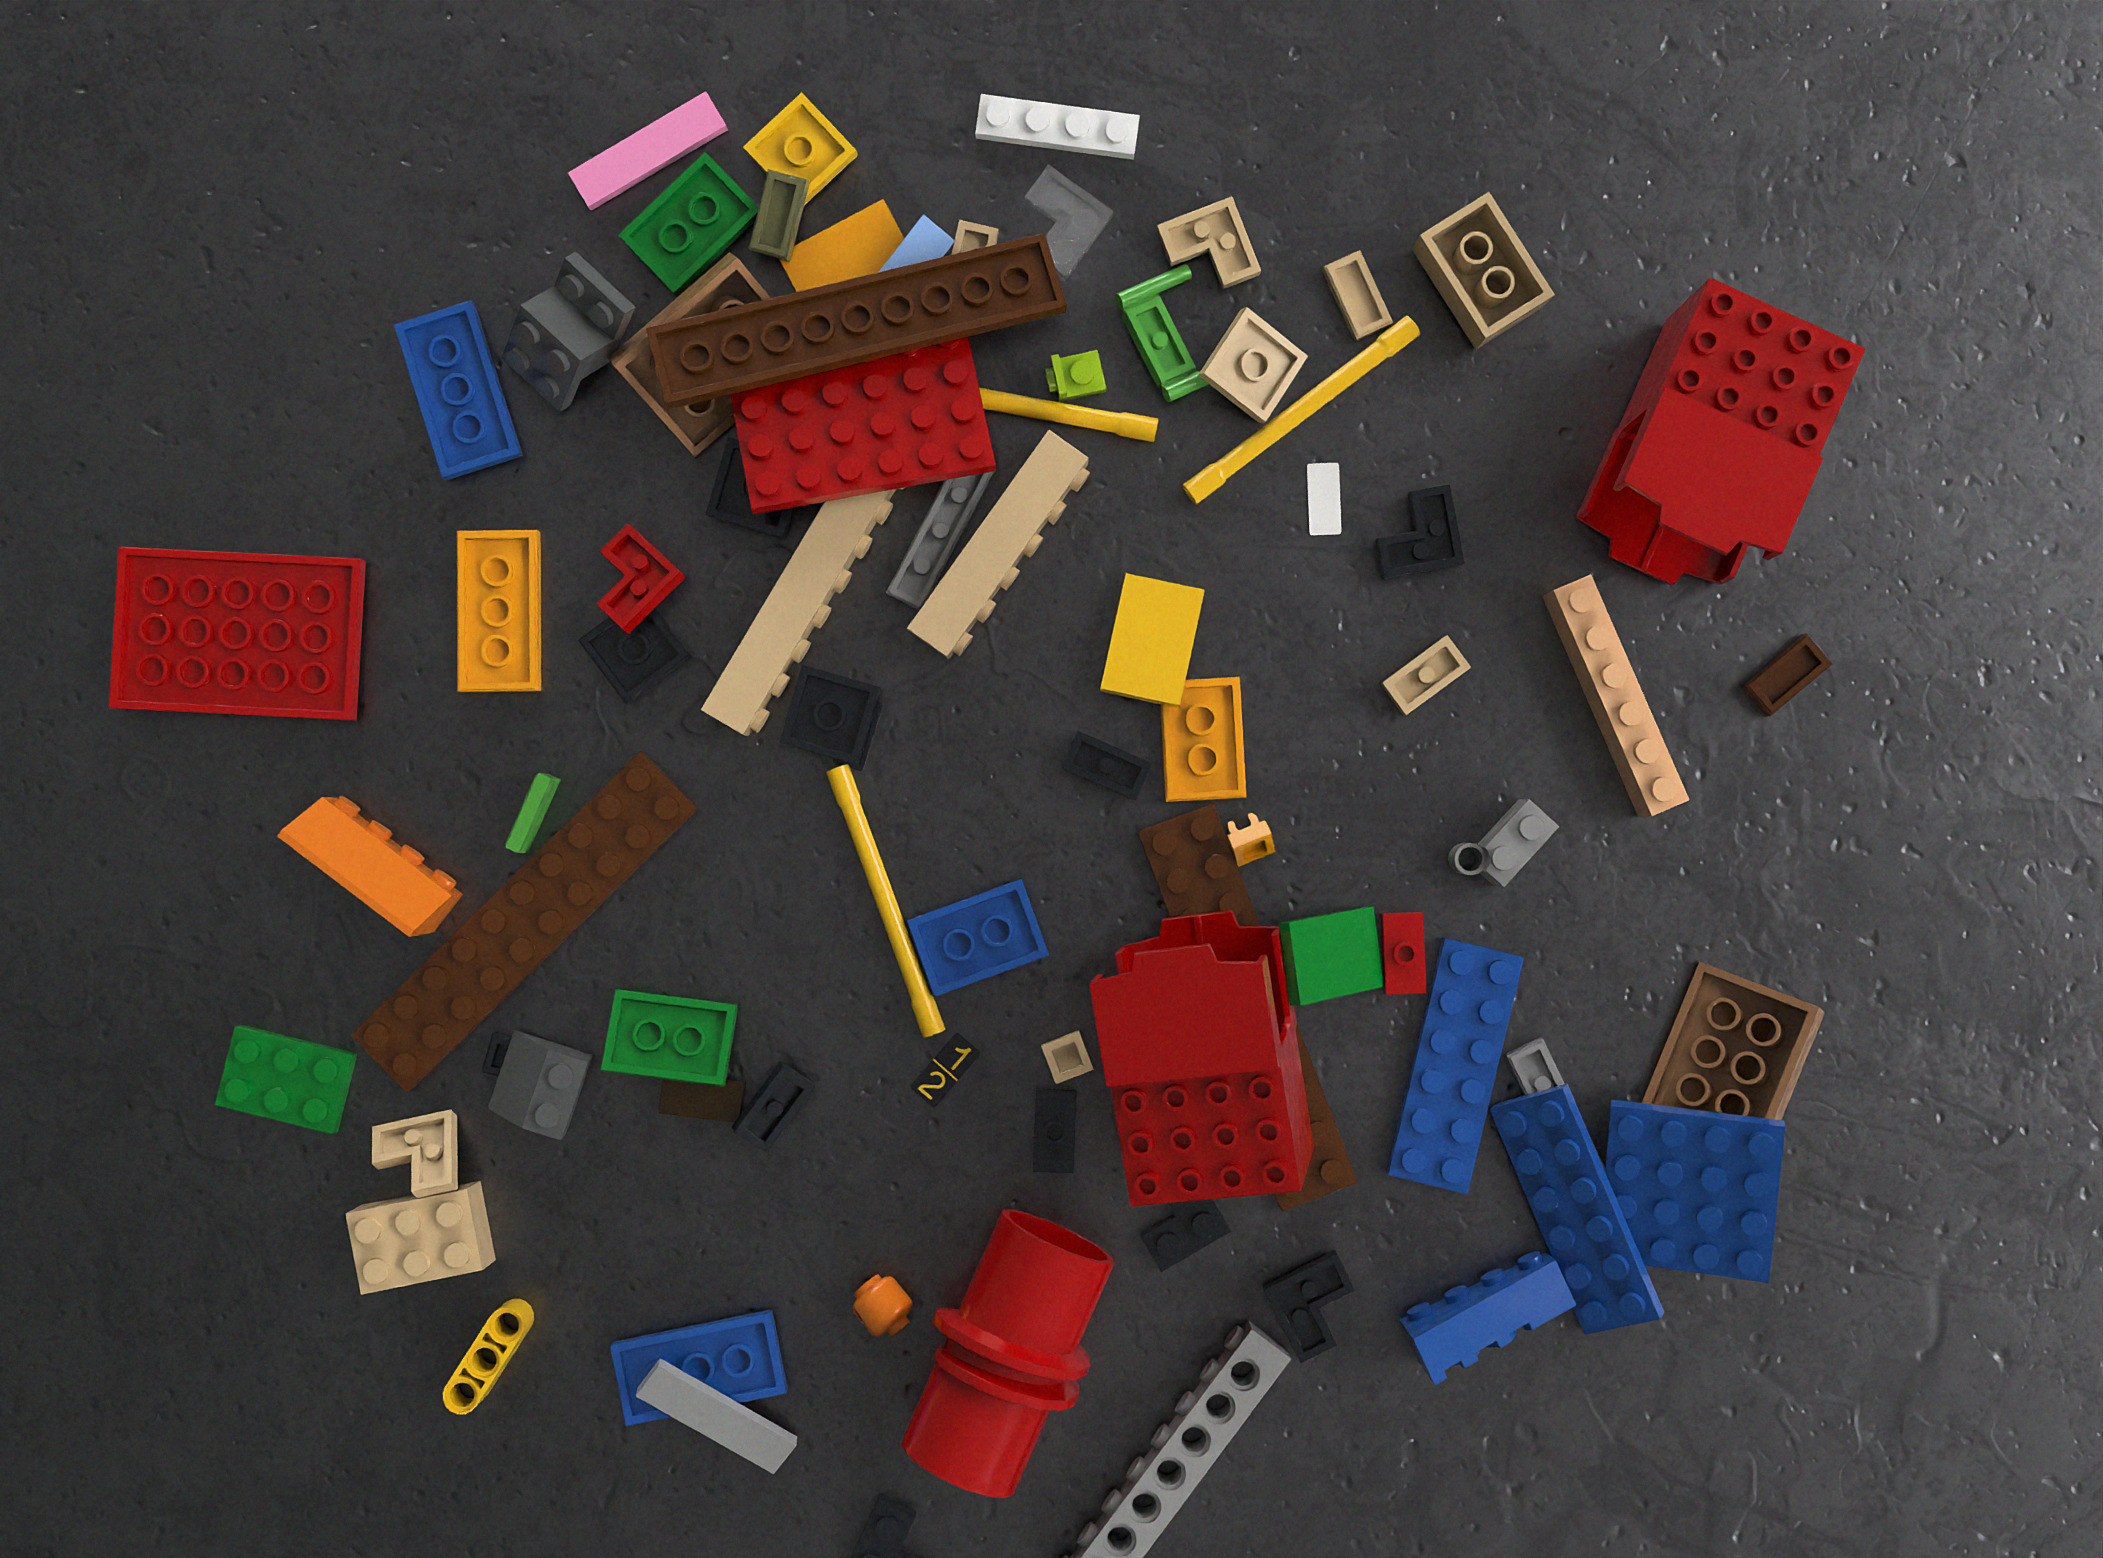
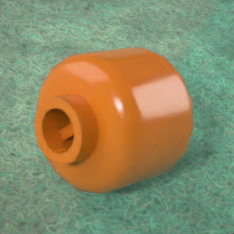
M877 1274L853 1294L856 1301L852 1306V1310L872 1336L879 1337L887 1332L893 1338L910 1324L907 1315L913 1308V1302L893 1277L886 1276L881 1278Z

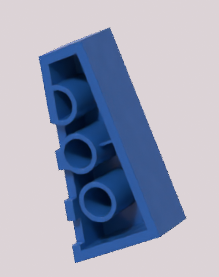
M1539 1251L1528 1253L1517 1260L1518 1265L1505 1271L1502 1268L1491 1270L1481 1276V1282L1468 1288L1465 1285L1454 1287L1443 1295L1444 1299L1432 1305L1428 1302L1415 1305L1407 1311L1408 1316L1399 1319L1420 1365L1434 1385L1447 1379L1444 1372L1447 1368L1458 1364L1462 1368H1466L1479 1361L1477 1355L1486 1346L1488 1348H1502L1512 1342L1517 1336L1516 1329L1523 1326L1524 1330H1533L1576 1306L1559 1266L1553 1257L1547 1252L1542 1254Z

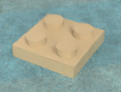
M1245 307L1239 311L1198 376L1258 423H1263L1267 421L1308 356L1252 310Z

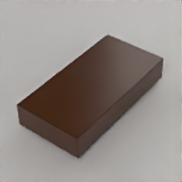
M1807 633L1801 634L1744 682L1741 687L1766 717L1772 716L1830 667L1832 663Z

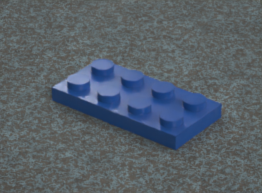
M470 300L395 324L397 337L442 478L450 480L522 457L520 444L476 305Z
M772 1309L614 1341L610 1345L626 1426L671 1417L636 1397L637 1387L660 1358L738 1403L786 1394L788 1390Z

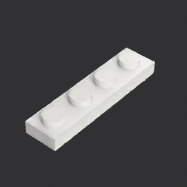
M981 94L975 135L976 139L1134 160L1140 115Z

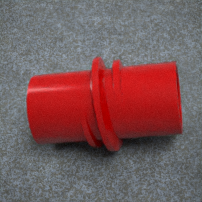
M1003 1209L960 1308L940 1307L936 1309L932 1323L947 1338L934 1354L933 1359L936 1363L902 1438L901 1446L907 1455L922 1468L964 1490L987 1497L1006 1498L1014 1495L1050 1410L1063 1411L1075 1406L1077 1402L1079 1384L1076 1380L1086 1376L1091 1366L1090 1355L1080 1345V1341L1114 1266V1258L1095 1243L1063 1226L1027 1212Z

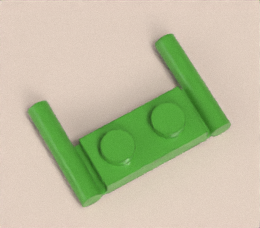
M1186 264L1115 294L1116 304L1123 311L1121 317L1157 388H1162V394L1167 402L1176 400L1209 385V383L1198 376L1200 371L1197 372L1186 346L1161 297L1158 295V293L1192 278L1190 268Z

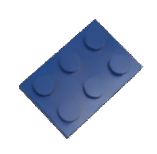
M1022 879L907 920L934 997L1049 956Z

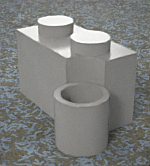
M1519 799L1478 844L1460 843L1455 845L1449 852V865L1458 874L1475 875L1480 873L1493 886L1505 887L1559 826L1530 799ZM1467 847L1472 849L1476 855V863L1469 870L1463 869L1458 860L1461 851Z

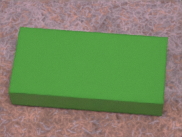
M545 773L535 775L507 838L505 848L516 853H529L561 779Z

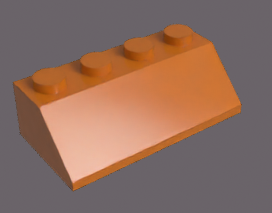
M339 796V798L321 797L277 835L282 841L408 937L434 933L463 896L460 891L454 888L457 882L451 876L439 869L433 872L422 863L425 858L418 851L408 845L400 847L390 839L393 834L388 828L374 820L370 823L358 814L361 809L343 796Z

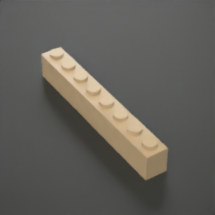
M896 489L824 502L701 708L702 711L743 735L749 736L752 730L756 733L760 731L770 712L765 709L773 696L779 698L789 683L790 677L786 673L794 661L800 663L811 645L807 638L814 626L820 629L827 620L832 609L828 606V603L835 591L839 594L843 592L851 579L852 573L848 569L856 557L862 559L873 541V538L869 536L876 522L882 525L893 508V503L890 502V499Z

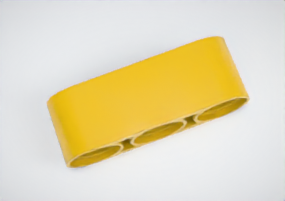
M522 1299L506 1301L489 1317L444 1388L443 1402L450 1412L457 1415L467 1414L489 1394L533 1324L534 1312L526 1301ZM504 1313H510L517 1318L519 1322L518 1330L510 1329L505 1325L503 1321ZM482 1348H488L495 1353L496 1364H490L483 1359L481 1355ZM459 1384H469L474 1391V1398L465 1397L459 1389Z

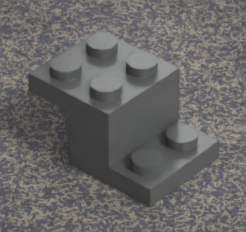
M574 252L565 257L553 287L520 305L502 359L513 371L517 372L537 390L542 398L561 412L571 405L580 381L610 362L608 357L619 348L636 307L577 252Z

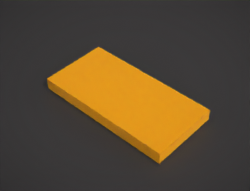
M538 530L457 531V692L541 691V532Z

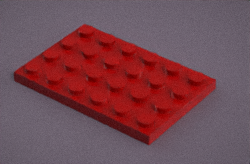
M968 337L730 394L753 515L996 471L994 454Z
M118 547L109 708L357 721L366 561L359 558Z

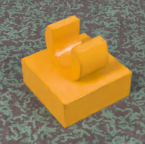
M1253 813L1248 814L1250 826L1242 830L1236 828L1233 820L1228 822L1230 834L1227 836L1238 867L1275 853L1272 834L1266 821L1259 822L1257 816Z

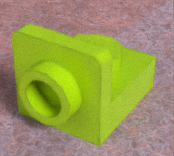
M1098 350L1062 358L1059 357V354L1051 355V367L1045 368V375L1049 392L1057 391L1059 402L1106 392L1107 388Z

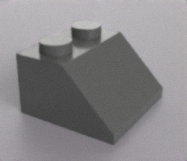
M515 1030L488 1109L522 1129L562 1140L568 1130L593 1055Z

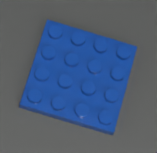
M1611 1100L1605 1173L1645 1266L1769 1283L1785 1121Z

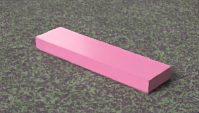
M705 91L571 170L568 174L585 203L592 211L728 131V128Z

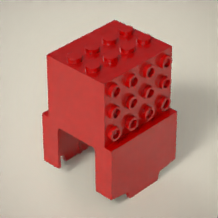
M1709 278L1666 319L1621 423L1614 430L1575 518L1610 539L1608 557L1671 586L1675 584L1683 573L1721 585L1734 579L1749 545L1765 550L1762 558L1766 560L1782 554L1824 459L1820 457L1821 451L1866 348L1715 279Z
M1232 910L1162 919L1160 936L1121 946L1115 953L1118 975L1104 978L1103 974H1098L1089 983L1106 1087H1111L1131 1207L1301 1191L1314 1151V1143L1296 1035L1295 1007L1290 1006L1279 927L1240 926Z

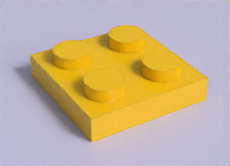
M802 92L743 146L747 155L766 175L769 169L807 179L810 184L804 206L858 156L857 150Z

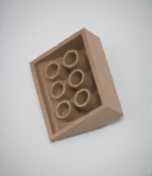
M730 252L608 357L613 366L694 457L699 455L735 423L731 397L726 395L667 410L646 328L770 299L771 297L742 262Z
M1699 961L1642 1103L1782 1120L1825 1012L1820 1007Z

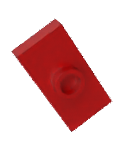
M1423 912L1380 913L1384 994L1427 993Z

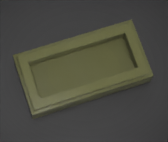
M768 169L748 250L790 262L810 184L807 179Z

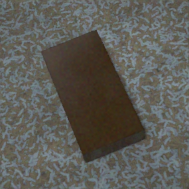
M663 1079L658 1113L734 1123L742 1113L746 1081L726 1079L725 1087Z

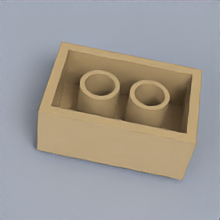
M1487 192L1420 234L1412 247L1414 254L1475 349H1478L1542 309L1555 295L1490 192Z
M481 1181L458 1185V1190L417 1198L412 1194L362 1204L345 1213L361 1295L481 1271L496 1260Z

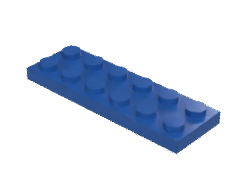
M1442 937L1386 1169L1388 1175L1468 1194L1524 957Z
M1568 1083L1494 1104L1490 1108V1112L1549 1252L1556 1260L1576 1303V1306L1573 1308L1584 1334L1587 1335L1661 1319L1665 1312Z

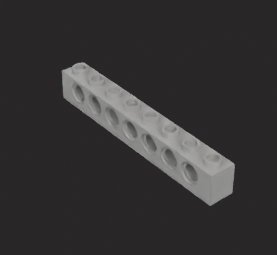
M1247 1320L1242 1328L1237 1325L1227 1336L1224 1342L1226 1349L1219 1359L1212 1358L1203 1368L1199 1376L1202 1382L1193 1393L1187 1391L1179 1400L1175 1408V1412L1178 1414L1169 1426L1162 1424L1156 1431L1150 1442L1153 1447L1143 1459L1139 1456L1132 1463L1126 1473L1128 1481L1120 1491L1114 1489L1108 1495L1101 1508L1104 1513L1095 1525L1089 1522L1084 1527L1077 1539L1079 1546L1072 1556L1064 1555L1062 1558H1143L1290 1362L1291 1357L1288 1350L1250 1320ZM1240 1361L1252 1364L1251 1372L1245 1377H1236L1231 1373L1232 1367ZM1216 1394H1221L1228 1398L1227 1404L1219 1410H1213L1206 1405L1208 1399ZM1196 1427L1204 1432L1201 1439L1196 1442L1185 1441L1182 1435L1188 1428ZM1167 1460L1174 1461L1179 1465L1177 1471L1171 1475L1160 1473L1157 1470L1158 1466ZM1139 1494H1149L1154 1498L1153 1503L1144 1508L1138 1507L1133 1503L1134 1498ZM1115 1527H1124L1130 1532L1123 1540H1115L1108 1535Z

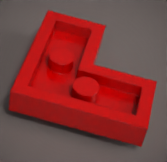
M627 523L599 551L624 577L596 605L626 634H629L686 577Z

